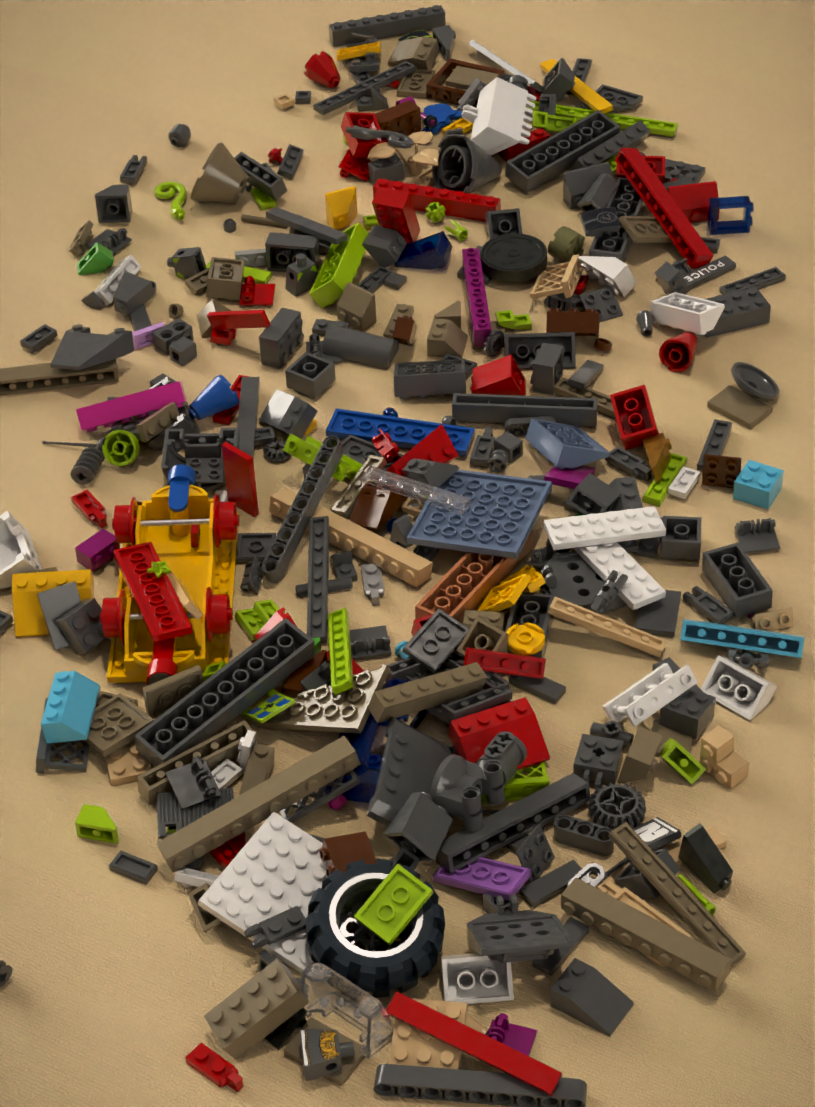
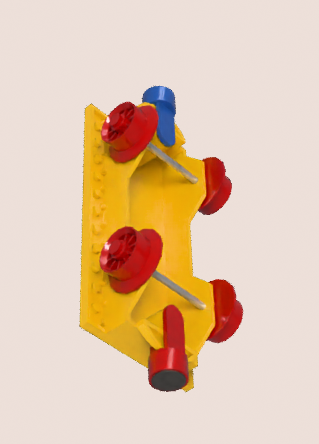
M187 465L173 466L168 471L167 486L151 494V500L143 501L142 505H138L136 498L133 497L130 505H116L114 519H112V529L115 533L116 543H123L122 548L152 542L160 561L167 562V567L182 581L203 615L199 619H195L182 605L192 626L193 633L153 642L120 570L116 598H104L102 612H100V623L102 624L104 637L111 638L107 683L146 682L148 686L197 665L202 669L203 675L207 665L225 661L226 664L229 663L240 517L236 511L235 501L220 502L217 494H215L214 498L208 499V493L201 487L195 486L196 473ZM191 525H200L198 547H191Z

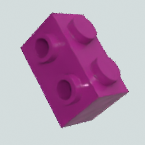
M103 528L75 547L77 562L93 572L114 557V550L120 549V544L116 543L113 534Z

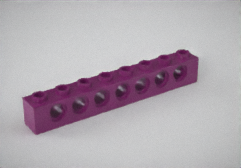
M479 248L462 249V266L474 347L485 346L486 337H489L492 331Z

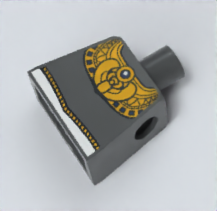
M300 1030L305 1081L340 1072L342 1070L341 1057L355 1056L353 1041L339 1043L337 1030Z

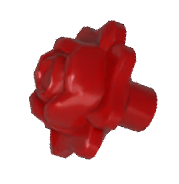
M273 148L268 154V161H277L280 164L283 160L281 157L282 148Z

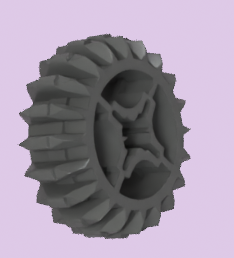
M611 782L608 786L602 784L600 789L596 788L595 792L591 794L588 803V814L592 822L612 830L625 822L633 829L639 826L640 822H643L646 813L644 797H642L640 791L636 792L635 787L629 788L628 783L624 786L620 782L617 785H613Z

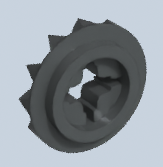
M496 329L490 332L489 337H486L487 340L484 343L485 347L483 350L490 357L495 356L504 344V333Z
M271 441L270 444H266L265 449H263L265 458L273 462H280L290 458L291 454L283 451L286 441Z

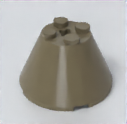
M220 142L202 168L205 170L200 178L198 177L190 197L194 201L236 204L240 197L239 194L243 193L247 186L245 184L250 176L245 173L226 146Z

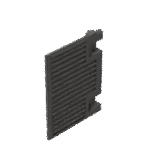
M233 788L219 789L221 796L185 809H181L174 792L157 793L158 838L164 839L173 834H166V827L176 826L178 831L234 799Z

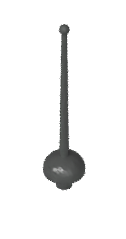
M105 437L100 438L97 444L42 441V443L94 447L103 453L102 446L106 439Z

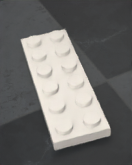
M655 506L544 520V529L553 550L666 536V528Z
M617 542L573 548L604 581H606L612 570L618 572L617 579L622 574L628 576V580L618 595L632 610L665 598L666 591Z

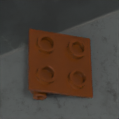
M704 454L702 485L734 488V481L741 472L742 458Z

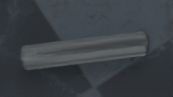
M351 577L328 580V592L351 589L353 587ZM308 583L296 585L297 596L308 595Z

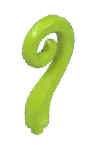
M170 181L156 186L154 193L159 199L173 198L176 193L175 190L179 193L172 202L170 211L175 220H183L185 218V211L182 205L187 197L186 188L180 183Z

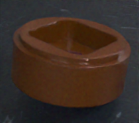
M597 338L594 346L601 352L611 351L612 343L607 339Z

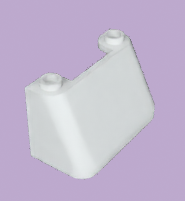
M8 511L0 515V590L12 587V574L42 569L30 534Z

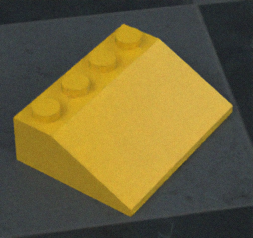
M91 569L12 574L15 636L50 635L36 593L75 581L81 602L84 599L94 598V577Z

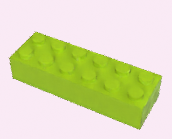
M359 222L343 231V233L348 234V240L337 245L331 244L309 295L321 308L327 305L331 306L341 297L347 283H353L352 280L357 274L358 267L361 265V259L365 255L366 250L362 244L368 232Z

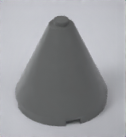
M461 134L448 135L439 143L438 167L432 166L433 181L436 188L462 191L464 193H472L498 178L502 172L500 163L468 137Z

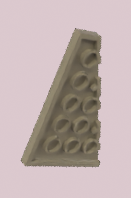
M383 664L382 668L372 672L365 670L359 674H354L353 688L334 695L331 686H327V684L299 693L298 697L294 698L295 704L263 724L256 721L254 723L259 728L361 734L371 713L368 705L373 693L382 689L390 668L387 664Z

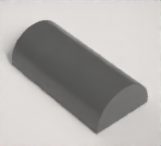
M330 325L323 340L322 353L387 369L399 350V341Z

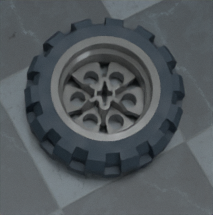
M377 858L376 864H365L364 859L348 863L345 872L342 873L337 869L322 881V888L314 891L308 905L305 933L307 934V948L311 960L319 964V972L330 983L335 984L339 981L343 984V991L357 996L360 995L361 991L372 992V998L390 997V990L397 988L400 993H403L418 985L419 977L424 978L430 974L437 964L439 953L442 951L445 930L444 909L438 904L439 896L427 881L423 883L431 888L434 893L408 923L409 925L399 934L398 938L401 941H394L391 945H388L359 921L347 915L349 912L355 915L393 870L392 860ZM406 865L403 866L404 869L420 880L418 872ZM355 930L356 932L354 934H351L347 931Z

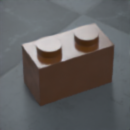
M407 315L397 317L392 337L398 340L400 344L413 346L417 325L415 320H412L413 318Z

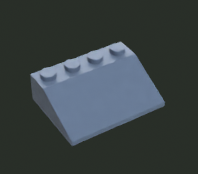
M531 419L525 439L531 443L532 447L538 449L540 454L545 455L548 461L553 462L556 468H576L610 456L609 451L578 426Z

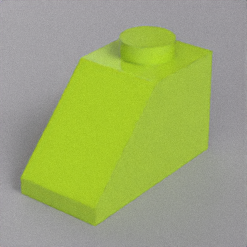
M669 738L665 742L659 757L693 785L706 768L676 740Z
M83 804L75 821L77 837L118 844L117 826L105 808L97 805Z

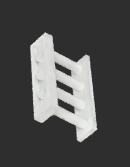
M664 663L604 704L602 708L609 721L619 722L628 716L632 726L635 727L698 682L689 665H685L673 674L669 664Z

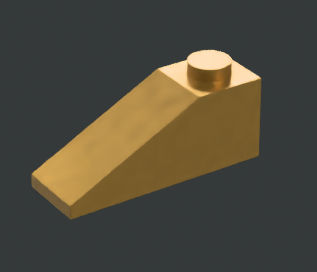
M664 433L642 439L656 482H660L671 457L669 450L672 449L669 438L665 439Z

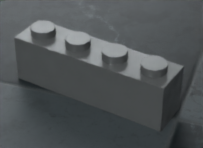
M240 152L235 157V160L245 173L250 176L247 182L277 201L288 191L282 177L248 155Z

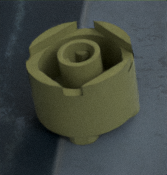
M566 226L560 227L553 235L555 236L554 241L550 240L548 254L560 262L566 263L571 261L573 255L579 254V256H582L585 237Z

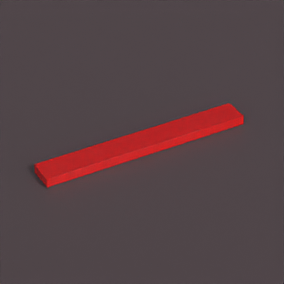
M397 991L385 1011L387 1015L552 1096L562 1077V1072Z

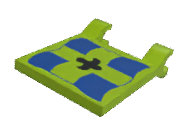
M273 688L266 693L268 695L267 699L251 709H246L241 714V717L243 719L247 717L263 724L296 702L293 698L280 694Z

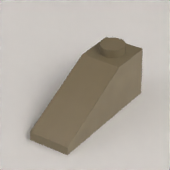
M254 743L248 758L239 795L269 779L274 766L275 747Z

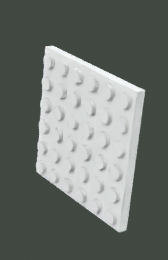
M273 811L199 899L198 905L244 936V932L248 927L259 924V922L297 905L305 918H307L308 905L315 890L322 888V881L327 877L324 861L321 860L319 849L322 848L323 843ZM349 912V913L347 914L348 916H350V917H352L353 919H355V918H354V915L352 914V912ZM306 929L273 944L262 946L263 949L308 979L319 966L318 963L316 964L311 960L307 948ZM259 933L255 936L248 937V939L253 941L257 937L259 938L260 936H262V934Z

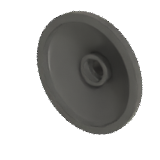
M737 362L732 366L731 372L736 384L749 396L764 400L775 399L778 396L779 388L775 381L759 368L744 362Z

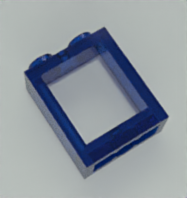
M749 196L709 198L708 229L710 235L749 233L750 226L753 224L751 212L754 211L753 202H750ZM744 208L743 220L717 222L718 209Z

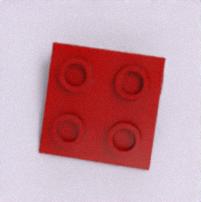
M348 149L338 166L341 168L340 176L346 178L350 173L367 181L369 178L368 163L373 161L367 158H353L351 151Z
M247 276L244 281L245 284H242L239 305H273L275 284H255L254 278Z

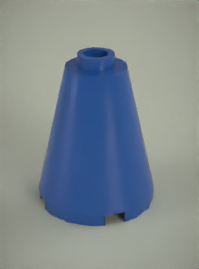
M222 375L216 376L189 405L190 410L188 412L193 419L201 420L237 406L240 403L235 390L232 392L230 389L231 384Z

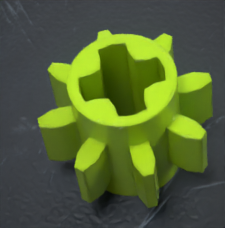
M439 202L430 203L428 208H426L427 213L425 215L427 219H431L432 223L439 222L446 216L444 213L445 207L444 205L440 206Z

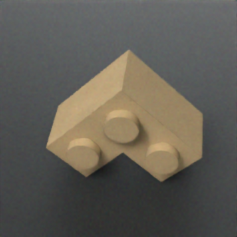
M718 725L701 738L700 764L706 768L704 772L709 773L719 783L732 789L748 777L749 762L734 751L735 736Z

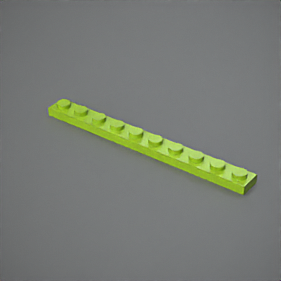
M530 101L535 104V107L529 109L539 111V102ZM556 105V116L585 118L595 112L594 110ZM605 113L607 117L620 126L621 130L627 129L640 120L651 131L650 134L674 137L678 130V123Z

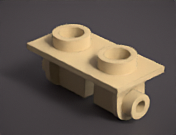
M793 608L756 614L754 617H751V623L755 625V629L765 631L794 626Z

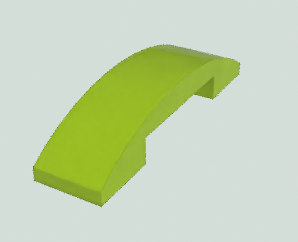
M533 111L532 127L559 133L583 118H568L549 115L548 112Z

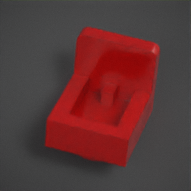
M212 328L210 342L231 345V340L236 337L237 329Z

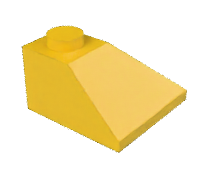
M356 186L325 193L326 218L333 229L338 230L349 227L357 216Z

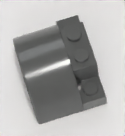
M220 428V433L185 434L184 429H165L161 463L163 474L168 479V471L175 465H186V458H223L221 445L225 442L239 449V428ZM184 449L185 458L177 452ZM224 463L223 483H201V488L206 492L218 490L226 485Z

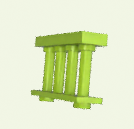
M290 433L283 451L312 465L322 442L311 436H307L305 441ZM343 454L332 477L340 482H343L345 477L353 480L363 464Z

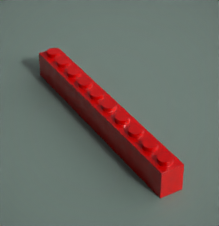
M621 148L615 162L684 259H687L686 262L690 268H699L710 263L714 255L637 148Z

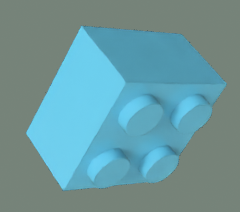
M748 460L734 481L733 499L769 509L782 488L784 470Z

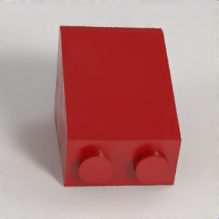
M512 355L473 368V376H471L472 394L526 396V379Z

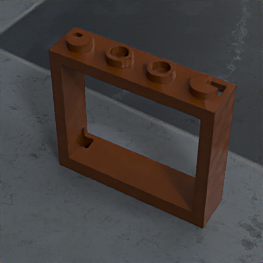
M450 58L426 84L427 98L459 105L458 102L466 91L441 86L453 72L452 69H455L457 66L497 73L499 78L504 75V71ZM478 98L476 99L475 104L473 105V107L477 108L476 105L478 103Z

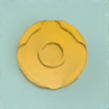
M524 623V625L519 626L515 624L508 628L506 632L509 634L508 650L514 654L533 655L542 650L545 645L544 631L536 624Z

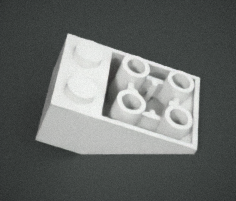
M578 257L582 263L581 267L587 272L586 275L589 276L588 278L592 281L597 280L604 288L610 286L615 295L619 294L625 297L637 284L628 265L616 257Z

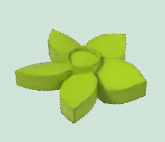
M158 561L157 563L152 562V568L147 569V573L155 572V576L159 578L162 574L171 573V570L167 567V562Z

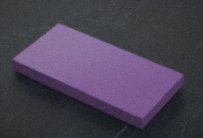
M479 857L478 860L468 863L467 866L459 870L456 869L453 873H449L443 866H440L433 874V882L480 894L486 893L493 897L502 896L503 899L510 901V896L516 895L530 878L531 869Z

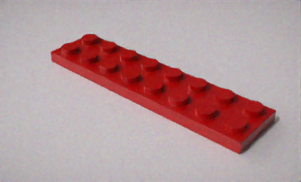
M152 542L114 550V557L152 641H164L192 634V626L167 574H162L157 578L155 572L147 573V569L152 568V562L157 563L160 561Z

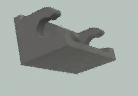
M541 94L539 98V111L548 112L549 115L556 116V94Z

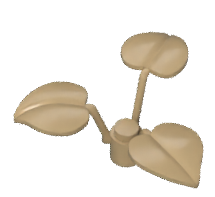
M420 131L408 136L414 141L413 145H415V155L409 157L408 161L405 160L398 148L390 145L388 142L374 146L368 154V159L389 158L396 151L404 162L405 167H408L409 174L419 175L422 172L421 164L438 167L439 152L435 149H425L421 153L418 152L419 145H427L433 139L432 132Z

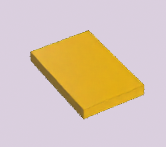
M381 42L338 49L337 61L365 56L366 53L375 52V54L381 53Z
M525 573L491 588L477 611L499 612L513 606L531 580L530 575Z

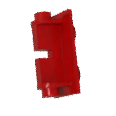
M379 428L381 434L372 438V444L386 461H392L396 456L400 459L398 455L400 449L396 443L392 441L387 432L384 434Z

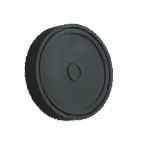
M515 233L497 236L487 241L481 248L482 271L488 277L502 282L514 283L531 280L539 276L546 269L547 248L541 240L526 234Z

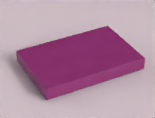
M582 465L576 468L565 467V469H559L554 466L544 476V481H552L553 485L575 489L590 473L595 475L596 468Z

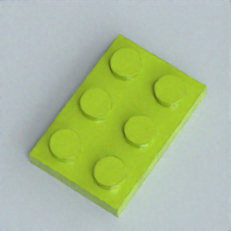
M397 864L354 915V918L388 945H391L434 892L426 884Z

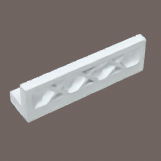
M129 255L115 266L94 292L108 306L113 301L114 293L123 273L129 272L135 275L142 266L132 255Z

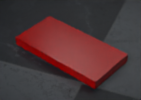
M225 442L221 447L228 502L235 501L236 507L256 517L259 514L253 457Z

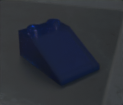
M444 231L406 244L394 265L396 267L430 270L443 268L447 265L452 245Z

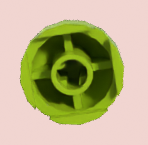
M115 430L105 437L106 440L102 450L104 457L109 463L116 466H125L137 459L140 452V444L134 434L126 430Z

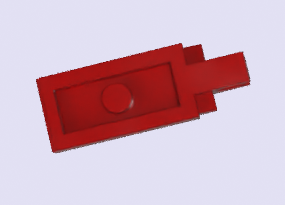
M88 490L71 497L72 503L89 521H96L101 529L108 526L105 508Z
M202 1042L185 1057L186 1063L219 1088L228 1085L238 1092L244 1087L243 1078L238 1075L239 1072L235 1066Z

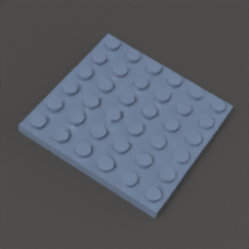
M457 470L439 488L431 492L407 536V543L517 559L552 489V481Z

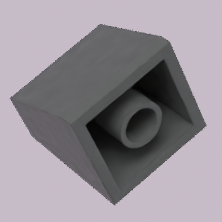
M426 792L412 793L383 834L400 849L404 847L417 856L420 861H433L453 819L447 815L448 811L442 806H437L432 801V797Z

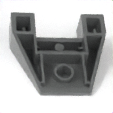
M81 324L74 325L65 332L50 364L51 368L81 370L123 357L134 351L132 331L117 328L108 335L94 334L90 332V327H83Z

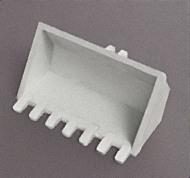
M496 77L480 90L477 108L468 104L463 106L462 117L474 123L471 140L490 156L518 143L528 145L529 140L524 137H530L531 133L524 129L531 130L532 126L525 122L532 123L533 118L527 115L533 116V110L529 108H534L535 104L530 101H536V97L529 94L527 90Z

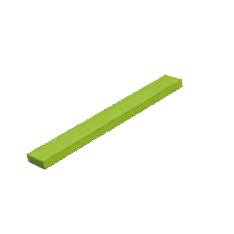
M346 607L328 614L331 689L334 695L353 688L349 613Z

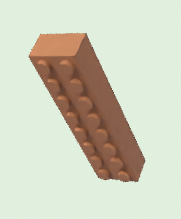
M531 530L517 559L467 552L415 606V619L430 614L433 615L438 609H441L462 624L465 610H475L483 602L491 588L498 586L499 582L504 580L534 548V530Z

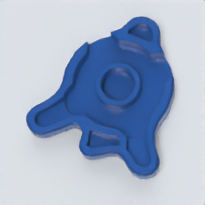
M447 104L429 105L424 108L423 112L427 116L433 115L437 118V125L430 129L433 135L438 134L442 128L450 125V121L462 118V111L453 110Z

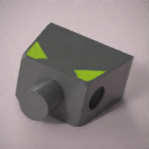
M201 247L181 248L167 260L168 267L175 269L176 276L185 280L207 269Z
M297 254L296 262L287 266L285 288L294 296L310 290L318 275L316 264L307 258L305 254Z

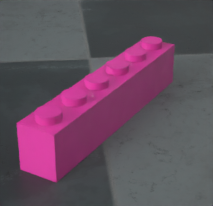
M177 381L76 409L81 430H87V433L98 430L97 427L104 425V428L114 426V422L121 420V423L132 421L131 417L134 416L139 418L147 417L149 412H157L171 402H175L177 408L183 407V403L187 402L182 381Z

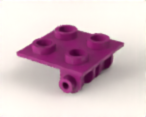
M500 1013L496 1016L495 1020L492 1019L487 1036L529 1056L537 1030L509 1023L508 1016Z

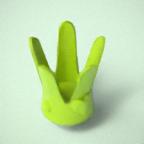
M451 219V223L457 229L454 230L446 226L445 229L452 233H447V235L454 236L459 241H464L468 236V230L462 227L458 221L455 222Z

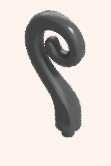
M354 125L353 128L346 127L345 133L351 134L352 138L364 140L388 138L387 141L390 145L404 149L411 148L414 144L410 137L401 133L369 129Z

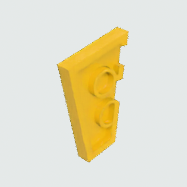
M526 565L499 583H505L528 573L531 580L523 592L535 593L546 582L534 567Z

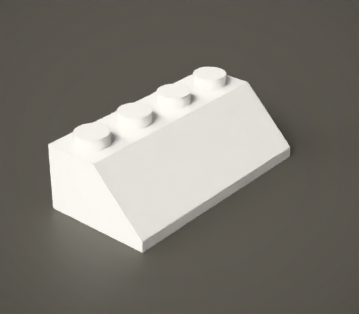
M677 292L651 301L653 322H657L660 325H668L674 329H683L685 332H694L696 335H704L706 332L714 329L725 308L724 304Z

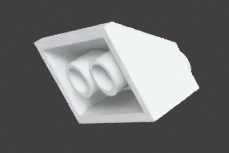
M718 655L701 690L708 695L716 697L715 701L746 719L752 720L769 704L777 686L734 661Z
M478 953L440 956L444 1001L473 1004L514 1000L511 962L501 963L497 960L489 959L487 955L481 956Z

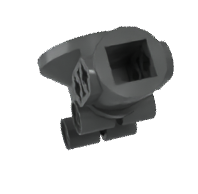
M505 731L498 733L485 748V754L476 763L466 761L462 756L456 754L449 755L440 764L434 776L430 792L432 801L437 806L445 808L448 814L464 819V828L467 831L476 832L481 830L484 826L481 805L482 794L486 795V801L490 805H500L505 801L504 786L517 772V766L521 765L527 758L525 745L511 732Z

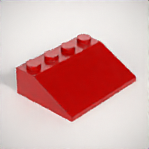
M526 697L450 721L448 737L458 755L462 756L466 761L476 763L485 754V748L498 733L505 731L511 732L520 739L527 750V758L521 765L517 766V771L550 760L535 712Z

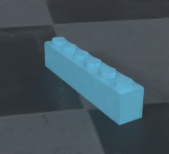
M684 619L680 640L802 658L805 636Z

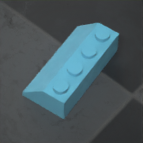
M76 671L55 673L41 721V727L47 744L87 740L100 692V685Z

